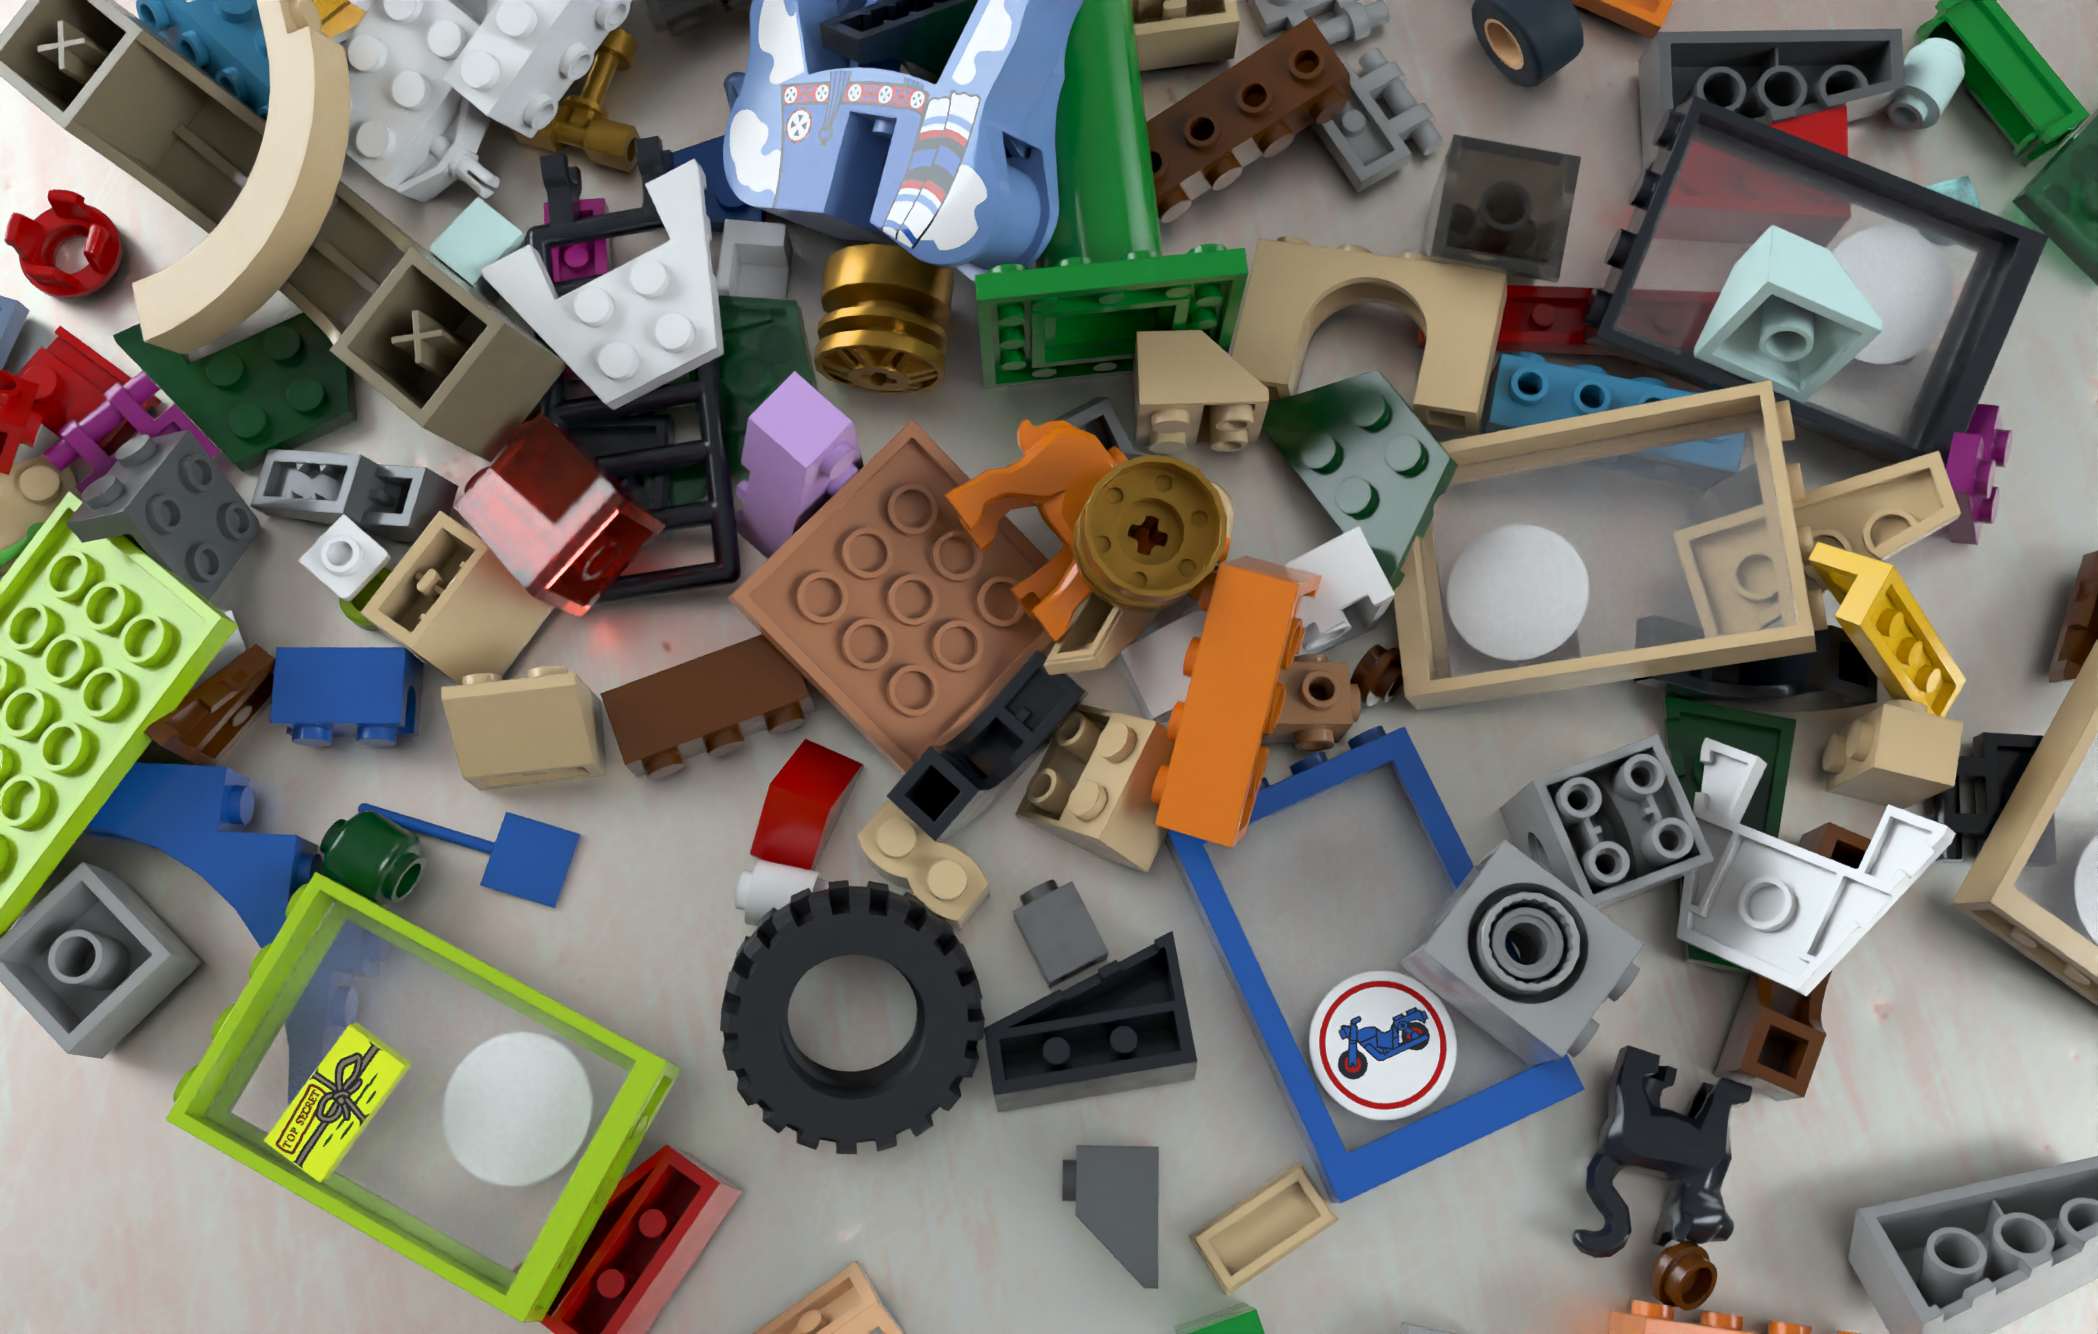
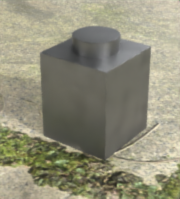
M1049 880L1030 889L1019 897L1023 906L1013 911L1014 920L1049 989L1107 959L1109 952L1072 881L1058 888L1055 880Z

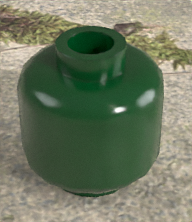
M373 810L357 813L348 821L339 819L328 829L320 845V851L325 854L322 865L323 875L381 906L390 901L396 904L405 899L418 883L425 866V860L420 857L421 846L419 838Z

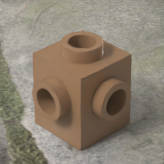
M1303 654L1294 657L1288 671L1281 669L1277 681L1286 684L1285 692L1287 696L1272 735L1263 733V743H1295L1296 749L1310 752L1327 750L1332 748L1334 743H1339L1353 725V722L1358 721L1361 708L1359 687L1357 684H1350L1349 662H1328V657L1325 655Z

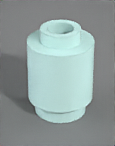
M1929 38L1920 45L1913 47L1904 59L1905 88L1884 108L1889 118L1896 125L1907 129H1924L1933 126L1939 120L1964 78L1965 55L1955 43L1943 38Z

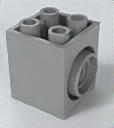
M1658 734L1536 778L1499 808L1515 847L1598 910L1667 885L1715 861Z
M1505 839L1477 861L1400 965L1527 1064L1534 1066L1552 1060L1559 1062L1567 1053L1574 1058L1582 1052L1599 1028L1600 1024L1593 1020L1592 1017L1600 1005L1607 998L1614 1002L1617 1001L1637 977L1640 968L1633 964L1632 961L1645 944ZM1505 938L1512 941L1518 948L1520 963L1514 961L1507 953Z

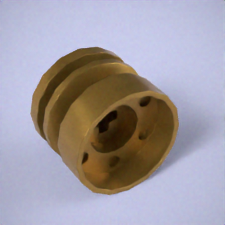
M865 244L848 246L833 252L824 265L821 303L823 310L827 314L818 322L817 333L819 343L815 346L814 354L816 370L830 381L847 388L870 393L899 395L920 393L936 388L944 381L945 357L943 354L947 351L948 341L947 332L941 327L950 320L953 272L949 268L937 267L921 261L901 246Z
M1143 455L1119 463L1098 481L1074 525L1072 554L1081 579L1099 599L1123 611L1153 612L1176 604L1214 570L1226 545L1227 515L1218 490L1199 469L1175 457ZM1140 527L1150 530L1148 535L1149 541L1158 544L1153 546L1146 555L1137 552L1138 541L1128 537L1134 536Z

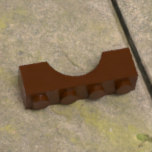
M1828 822L1803 834L1798 847L1857 869L1861 864L1871 839ZM1832 970L1807 996L1757 974L1750 975L1715 1074L1751 1086L1753 1091L1775 1101L1804 1098L1827 1035L1822 1027L1821 1012Z

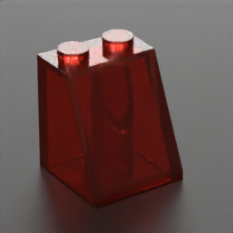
M540 412L534 420L523 423L512 433L507 443L508 448L490 467L481 469L471 477L465 486V494L453 507L532 597L581 618L664 529L666 524L567 430Z

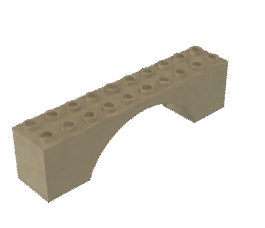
M27 0L0 34V77L64 130L138 180L210 234L218 226L245 186L256 162L266 126L264 118L238 99L160 34L114 0ZM340 180L319 233L300 264L279 289L281 293L301 309L327 335L333 343L330 351L418 425L489 462L493 461L568 366L560 357Z

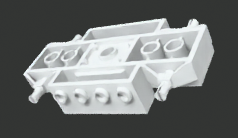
M348 0L354 6L364 10L366 14L358 25L330 38L345 47L350 77L351 113L346 154L381 184L422 203L435 198L457 179L464 181L481 198L486 199L490 197L494 191L487 185L497 189L500 180L477 162L479 156L476 153L491 118L532 139L538 130L546 127L553 120L558 110V102L574 80L581 78L589 70L594 60L595 51L608 33L624 22L630 11L632 0Z

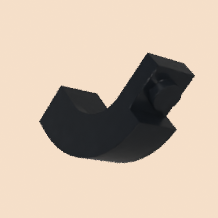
M1654 615L1637 620L1635 649L1705 639L1703 629ZM1828 625V629L1814 631L1816 652L1636 678L1634 682L1665 690V696L1746 711L1810 712L1877 703L1878 678L1843 628Z
M1036 650L988 707L959 735L942 746L930 745L887 794L886 797L934 841L945 840L953 836L997 800L1051 743L1049 741L1050 737L1089 694L1066 673L1049 675L1043 666L1047 656L1042 651Z

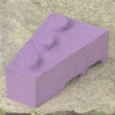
M795 371L748 417L741 464L750 471L749 481L747 482L744 479L737 485L736 496L745 503L744 509L741 512L735 513L737 532L769 559L864 467L853 421Z

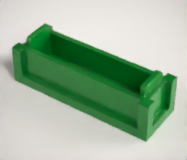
M1939 0L1935 5L1938 11L1934 18L1922 24L1916 31L1922 41L1929 38H1943L1955 43L1965 55V75L1962 84L2014 146L2013 154L2015 156L2020 155L2018 159L2025 167L2063 144L2090 116L1996 0Z

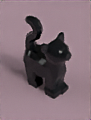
M1630 1045L1621 1048L1608 1085V1118L1600 1128L1599 1145L1587 1167L1586 1191L1595 1207L1604 1216L1605 1224L1599 1231L1576 1229L1572 1233L1573 1244L1579 1251L1594 1258L1611 1257L1625 1247L1632 1228L1629 1207L1613 1186V1179L1620 1170L1655 1175L1673 1182L1674 1189L1659 1215V1220L1653 1234V1244L1664 1247L1671 1240L1680 1243L1692 1241L1699 1245L1707 1242L1727 1241L1734 1230V1222L1726 1212L1720 1189L1732 1160L1730 1120L1732 1109L1741 1107L1749 1102L1752 1094L1751 1086L1721 1077L1715 1085L1703 1082L1692 1096L1687 1114L1683 1115L1673 1110L1661 1108L1660 1105L1662 1091L1674 1085L1677 1069L1670 1066H1659L1660 1055Z

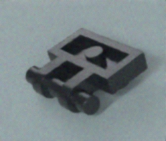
M1983 732L1973 737L1974 757L1959 756L1954 787L1932 796L1933 814L1927 815L1926 818L1946 825L1956 833L1952 843L1935 862H1962L1963 837L1977 838L1979 854L2044 736ZM1959 781H1975L1976 814L1961 813ZM2053 816L2025 864L2026 867H2046L2055 864Z

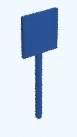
M362 803L358 807V813L373 810L405 829L490 854L480 886L552 908H556L581 834L506 812L496 841L492 842L367 803Z

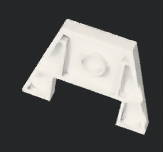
M695 158L645 184L670 240L559 298L539 252L530 244L480 269L483 277L612 410L724 354L716 276L712 273L709 244L712 241L710 218L706 215L704 190L707 189L706 175Z
M1705 738L1700 754V762L1704 764L1701 792H1695L1693 813L1695 818H1697L1699 827L1715 861L1684 876L1677 938L1689 945L1807 996L1952 843L1956 833L1946 825L1888 804L1859 868H1851L1739 824L1767 763L1758 756Z

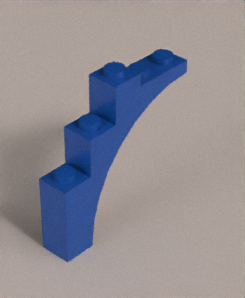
M135 762L83 831V833L88 835L135 841L156 848L198 873L237 911L261 949L267 944L273 943L287 919L285 916L286 908L293 894L302 885L309 883L315 872L323 875V861L321 855L317 853L318 845L298 835L243 832L244 825L251 821L254 813V792L249 786L250 778L225 766ZM347 920L286 1022L290 1047L289 1105L348 1025L355 1023L359 1009V995L356 987H352L353 977L380 978L381 962H386L391 954L392 943L350 920Z

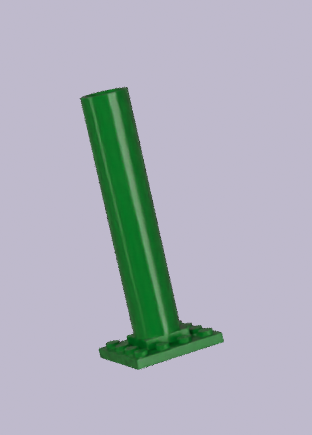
M1083 0V4L1072 24L1065 51V79L1061 88L1056 115L1055 151L1059 215L1050 242L1036 260L1037 269H1027L1026 266L1021 264H1002L991 268L987 274L975 275L984 389L1131 375L1133 372L1137 331L1202 330L1227 353L1229 352L1248 277L1245 248L1227 250V247L1222 244L1212 243L1196 246L1190 249L1187 254L1163 256L1131 0Z

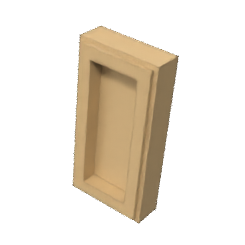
M1298 1162L1188 1237L1224 1294L1229 1295L1339 1219L1302 1162Z

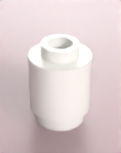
M759 860L754 872L743 871L737 888L735 907L736 909L745 910V924L758 926L759 920L773 907L779 910L790 903L791 895L810 888L812 893L828 889V882L833 881L823 880L821 872Z

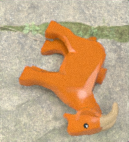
M1026 419L1021 422L1017 431L1018 445L1024 453L1019 460L1005 468L985 470L968 482L951 489L944 497L961 517L958 520L959 524L981 552H984L992 545L996 537L999 521L1010 510L1036 506L1044 522L1063 545L1050 561L1028 578L1016 584L1010 591L1032 619L1037 618L1052 641L1057 642L1069 628L1073 613L1077 607L1094 593L1081 579L1072 554L1074 525L1098 481L1119 463L1128 461V458L1116 446L1107 451L1095 435L1080 430L1064 420L1048 421L1039 426H1033L1030 420ZM1210 481L1218 490L1227 515L1226 545L1213 572L1217 573L1219 563L1225 562L1228 556L1235 510L1227 491L1217 482ZM1140 527L1134 536L1128 537L1137 540V552L1146 555L1153 546L1158 544L1149 541L1148 535L1150 530ZM1206 577L1187 593L1192 600H1200Z

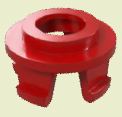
M49 190L48 201L52 208L44 211L34 220L23 214L13 212L7 222L4 235L6 244L12 246L18 253L22 272L28 281L46 295L60 299L84 297L102 288L117 271L123 251L121 235L113 221L99 209L85 204V198L82 195L69 190ZM73 238H87L83 254L89 264L82 270L72 274L57 268L56 254L59 248L66 241Z

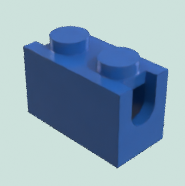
M276 647L270 724L275 727H287L286 733L292 736V742L304 746L332 745L333 737H356V742L359 744L385 747L396 745L397 737H418L424 663L406 647Z

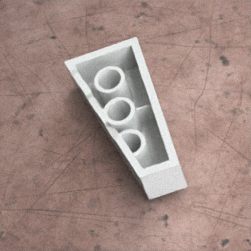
M1360 526L1283 565L1322 576L1316 597L1312 598L1302 595L1296 618L1302 619V627L1306 629L1299 655L1321 654L1376 629L1395 596ZM1199 603L1186 610L1182 614V618L1163 628H1160L1158 624L1150 625L1119 653L1118 667L1143 718L1157 721L1162 726L1169 724L1177 701L1185 702L1191 677L1183 675L1184 659L1194 636L1201 638L1207 612L1199 610Z

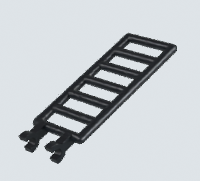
M659 136L634 140L637 164L642 177L644 207L581 218L579 200L582 191L581 170L577 166L568 167V157L564 153L540 157L542 179L548 197L550 223L529 228L526 232L525 242L526 246L530 244L539 252L559 298L604 274L554 282L551 248L665 229L645 186L646 183L675 169L673 153L670 149L663 150L662 140ZM534 330V337L560 357ZM719 357L696 368V379L664 384L615 410L608 407L597 395L565 400L563 372L540 400L558 598L564 607L579 608L731 585L740 578L741 566ZM698 404L702 440L571 460L568 425ZM705 465L707 501L577 521L574 485ZM711 525L715 562L582 581L580 545Z

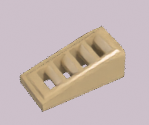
M1092 593L1077 607L1069 628L1056 642L1043 666L1049 675L1102 669L1158 618L1163 608L1153 612L1123 611L1099 599L1095 593Z

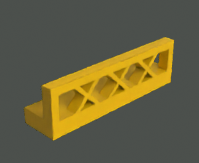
M1818 542L1808 560L1840 604V608L1834 617L1891 698L1921 703L1927 707L1928 714L1945 718L1966 679L1894 565Z

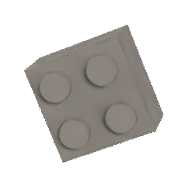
M82 862L0 939V982L67 1054L103 1059L202 963L117 873L86 862Z

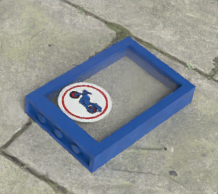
M1383 726L1369 729L1347 742L1351 750L1329 760L1324 751L1310 755L1290 766L1293 776L1271 786L1267 778L1263 777L1246 835L1233 848L1173 830L1167 832L1164 841L1331 1203L1341 1204L1585 1090L1567 1054L1559 1062L1552 1060L1530 1066L1400 965L1474 867L1405 726L1386 734ZM1505 938L1507 953L1514 961L1520 963V958L1512 942Z

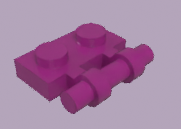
M142 370L124 386L117 382L103 394L107 400L79 423L72 419L58 431L62 437L46 449L43 454L61 472L80 456L94 469V471L74 486L82 494L91 483L104 477L117 462L115 453L110 456L99 445L98 441L124 419H127L139 432L134 437L147 434L150 438L190 430L211 458L220 450L176 404L171 405L156 419L143 408L142 404L161 389Z

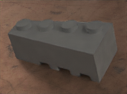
M1902 29L1657 32L1638 60L1643 169L1651 171L1659 151V147L1654 146L1652 142L1659 122L1668 109L1675 111L1677 106L1693 96L1766 125L1847 105V122L1879 114L1905 88Z

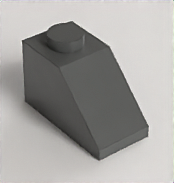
M1077 1145L1076 1160H1063L1062 1201H1075V1216L1143 1288L1158 1289L1159 1147Z

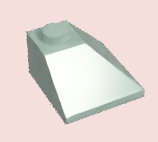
M1771 225L1734 264L1694 347V357L1754 383L1772 380L1773 391L1804 403L1883 331V321L1829 249L1775 225Z

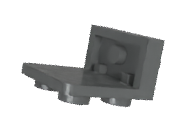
M190 430L150 438L147 434L136 436L117 450L115 453L117 462L107 474L91 483L81 494L83 503L66 524L82 543L130 533L151 559L181 577L207 600H210L257 536L260 529L259 521Z

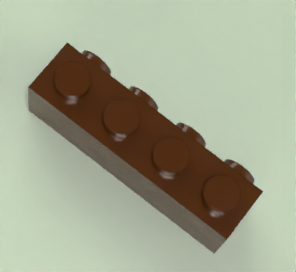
M1311 17L1305 19L1147 121L1158 217L1161 223H1169L1176 220L1190 208L1192 200L1211 188L1217 191L1229 186L1242 174L1243 167L1262 155L1269 158L1279 154L1292 143L1296 133L1314 122L1320 125L1332 120L1345 108L1346 101L1351 99L1350 73Z

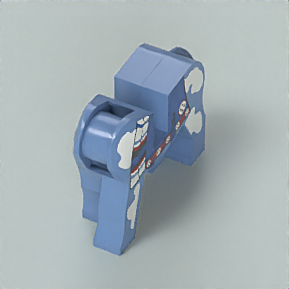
M837 0L752 1L749 12L750 47L746 73H731L725 78L723 84L730 107V116L723 144L724 170L730 188L741 201L834 238L900 245L921 261L942 268L956 267L973 281H975V275L987 274L995 266L1021 264L1028 269L1038 259L1051 240L1059 215L1055 151L1057 106L1065 79L1064 63L1067 40L1083 0H978L935 85L920 78L900 73L901 63L897 59L876 60L860 64L822 47L820 22L883 0H839L838 2Z

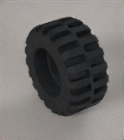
M848 880L828 882V889L812 893L810 888L791 895L790 903L779 910L773 907L759 920L758 928L750 937H745L736 953L731 972H729L723 998L720 1031H723L724 1035L722 1051L728 1071H735L738 1078L737 1091L748 1106L757 1103L763 1110L762 1121L777 1133L788 1127L797 1132V1144L814 1150L817 1149L820 1140L836 1142V1154H857V1143L875 1141L878 1152L897 1146L896 1135L909 1128L916 1137L934 1126L931 1115L938 1108L941 1107L949 1112L962 1096L959 1085L964 1077H973L979 1061L977 1053L978 1040L984 1039L985 1017L981 1008V999L983 997L971 960L964 945L959 942L954 934L953 928L944 918L936 916L928 910L924 902L907 891L902 896L889 891L888 884L868 881L867 887L849 886ZM843 955L871 956L890 963L905 977L916 999V1023L908 1043L887 1062L862 1071H839L814 1062L796 1046L788 1023L789 1002L796 985L804 974L828 959Z

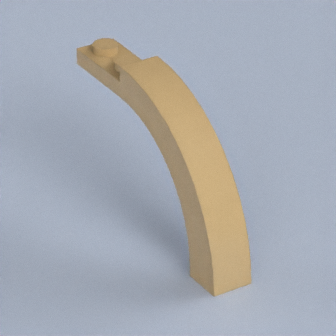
M257 0L270 73L268 116L257 159L245 186L231 209L218 226L199 245L167 268L132 283L143 340L146 343L185 355L212 343L232 331L258 311L283 286L300 264L319 233L332 204L343 169L349 136L351 101L350 77L345 47L319 32L322 26L321 18L312 0Z

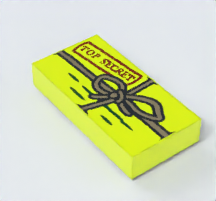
M359 1023L349 1024L263 1141L319 1183L327 1180L413 1063Z

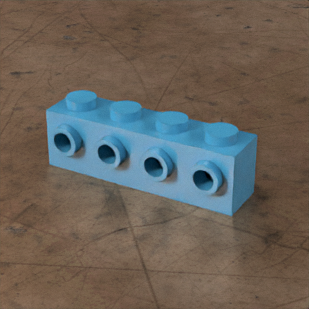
M1516 352L1511 355L1502 353L1490 375L1479 435L1714 390H1699L1693 393L1669 388L1665 381L1657 378L1639 377L1630 380L1608 375L1604 369L1594 365L1581 364L1567 367L1548 363L1544 357L1531 352ZM1745 433L1577 464L1708 491L1739 473Z

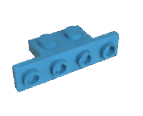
M137 0L136 9L140 20L267 121L270 73L257 0H194L189 3L186 0Z

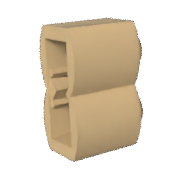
M886 801L857 835L859 844L869 863L883 878L897 886L911 889L913 895L924 902L928 910L936 916L944 918L955 930H962L990 896L986 877L972 858L951 845L934 841L892 801Z

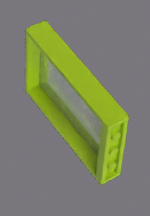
M315 872L310 882L302 885L291 897L285 912L287 919L273 943L264 946L254 958L248 974L250 980L237 1002L227 1007L216 1020L211 1032L213 1041L198 1066H194L187 1071L179 1081L173 1095L175 1104L165 1120L519 1322H542L682 1068L346 886ZM357 1022L413 1064L330 1177L319 1183L263 1140L348 1025Z

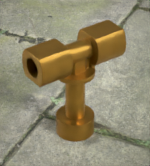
M619 27L611 30L594 53L593 63L579 96H566L562 105L558 106L553 120L546 127L538 130L532 139L512 129L518 141L557 153L564 144L584 149L591 162L630 172L637 161L634 140L641 138L635 126L609 120L610 115L602 107V103L615 71H626L630 68L638 49L637 40L630 33Z

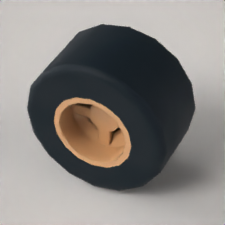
M1475 0L1472 5V23L1478 40L1486 54L1504 75L1524 87H1534L1543 83L1575 59L1584 46L1583 28L1571 0Z

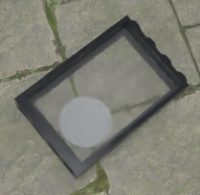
M1696 96L1677 106L1675 111L1668 109L1659 122L1653 137L1652 144L1659 147V151L1651 171L1648 169L1641 171L1630 193L1628 204L1636 208L1627 230L1618 229L1608 247L1604 263L1612 267L1603 289L1596 287L1584 306L1580 321L1588 326L1581 341L1704 390H1720L1754 383L1694 357V347L1734 264L1771 225H1775L1829 249L1883 321V331L1806 402L1801 403L1773 391L1775 402L1789 400L1793 425L1887 462L1897 464L1939 451L1946 469L1954 432L1966 433L2049 236Z

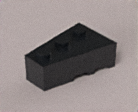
M1173 930L1155 939L1154 944L1118 962L1115 960L1099 968L1097 974L1062 992L1059 989L984 1028L993 1094L998 1112L1195 1080L1197 1056Z

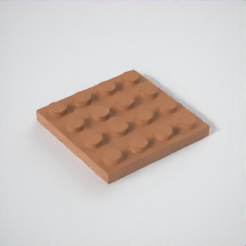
M913 419L728 597V600L903 776L930 745L942 746L966 729L996 698L1036 650L1043 651L1052 642V639L1046 633L1037 618L1032 619L1010 591L1012 587L1028 578L1049 560L1006 516L999 521L996 537L992 545L984 552L978 549L959 524L958 520L961 517L944 497L951 489L971 479Z

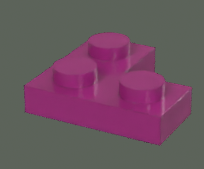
M1978 404L1966 433L1954 432L1946 472L1961 514L1958 519L1948 524L1951 542L1978 545L1982 524H1993L1995 521L1999 503V487L1993 486L1995 467L2006 468L2012 445V430L2002 428L2000 407L1998 405Z

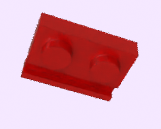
M59 326L54 332L58 337L47 349L41 346L16 376L39 384L32 408L45 412L41 424L61 438L62 436L58 431L72 419L79 423L107 400L103 394L117 382L124 386L132 378L62 326ZM153 395L142 406L148 411L151 406L157 408L162 401ZM124 419L100 439L98 443L112 456L137 430L127 419Z

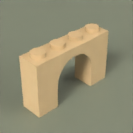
M1283 236L1278 238L1277 241L1259 238L1231 357L1269 389V403L1296 395L1309 342L1320 324L1333 313L1347 306L1360 303L1386 304L1409 315L1418 324L1426 338L1425 351L1413 402L1414 412L1427 428L1478 435L1507 298V272L1498 271L1493 266L1480 261H1465L1460 265L1434 262L1431 258L1419 253L1408 252L1394 257L1372 254L1368 249L1352 244L1340 245L1337 249L1312 246L1308 241L1292 236Z

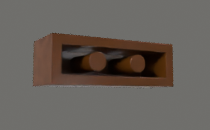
M763 634L600 693L625 766L636 777L646 774L647 779H658L676 773L684 767L683 760L706 751L710 757L733 752L745 744L744 737L766 729H768L770 734L787 732L802 725L806 721L804 715L817 711L804 675Z

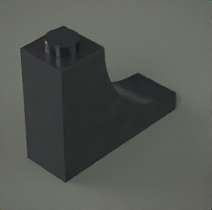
M883 0L820 22L822 47L860 64L876 60L897 59L911 76L935 85L978 0Z

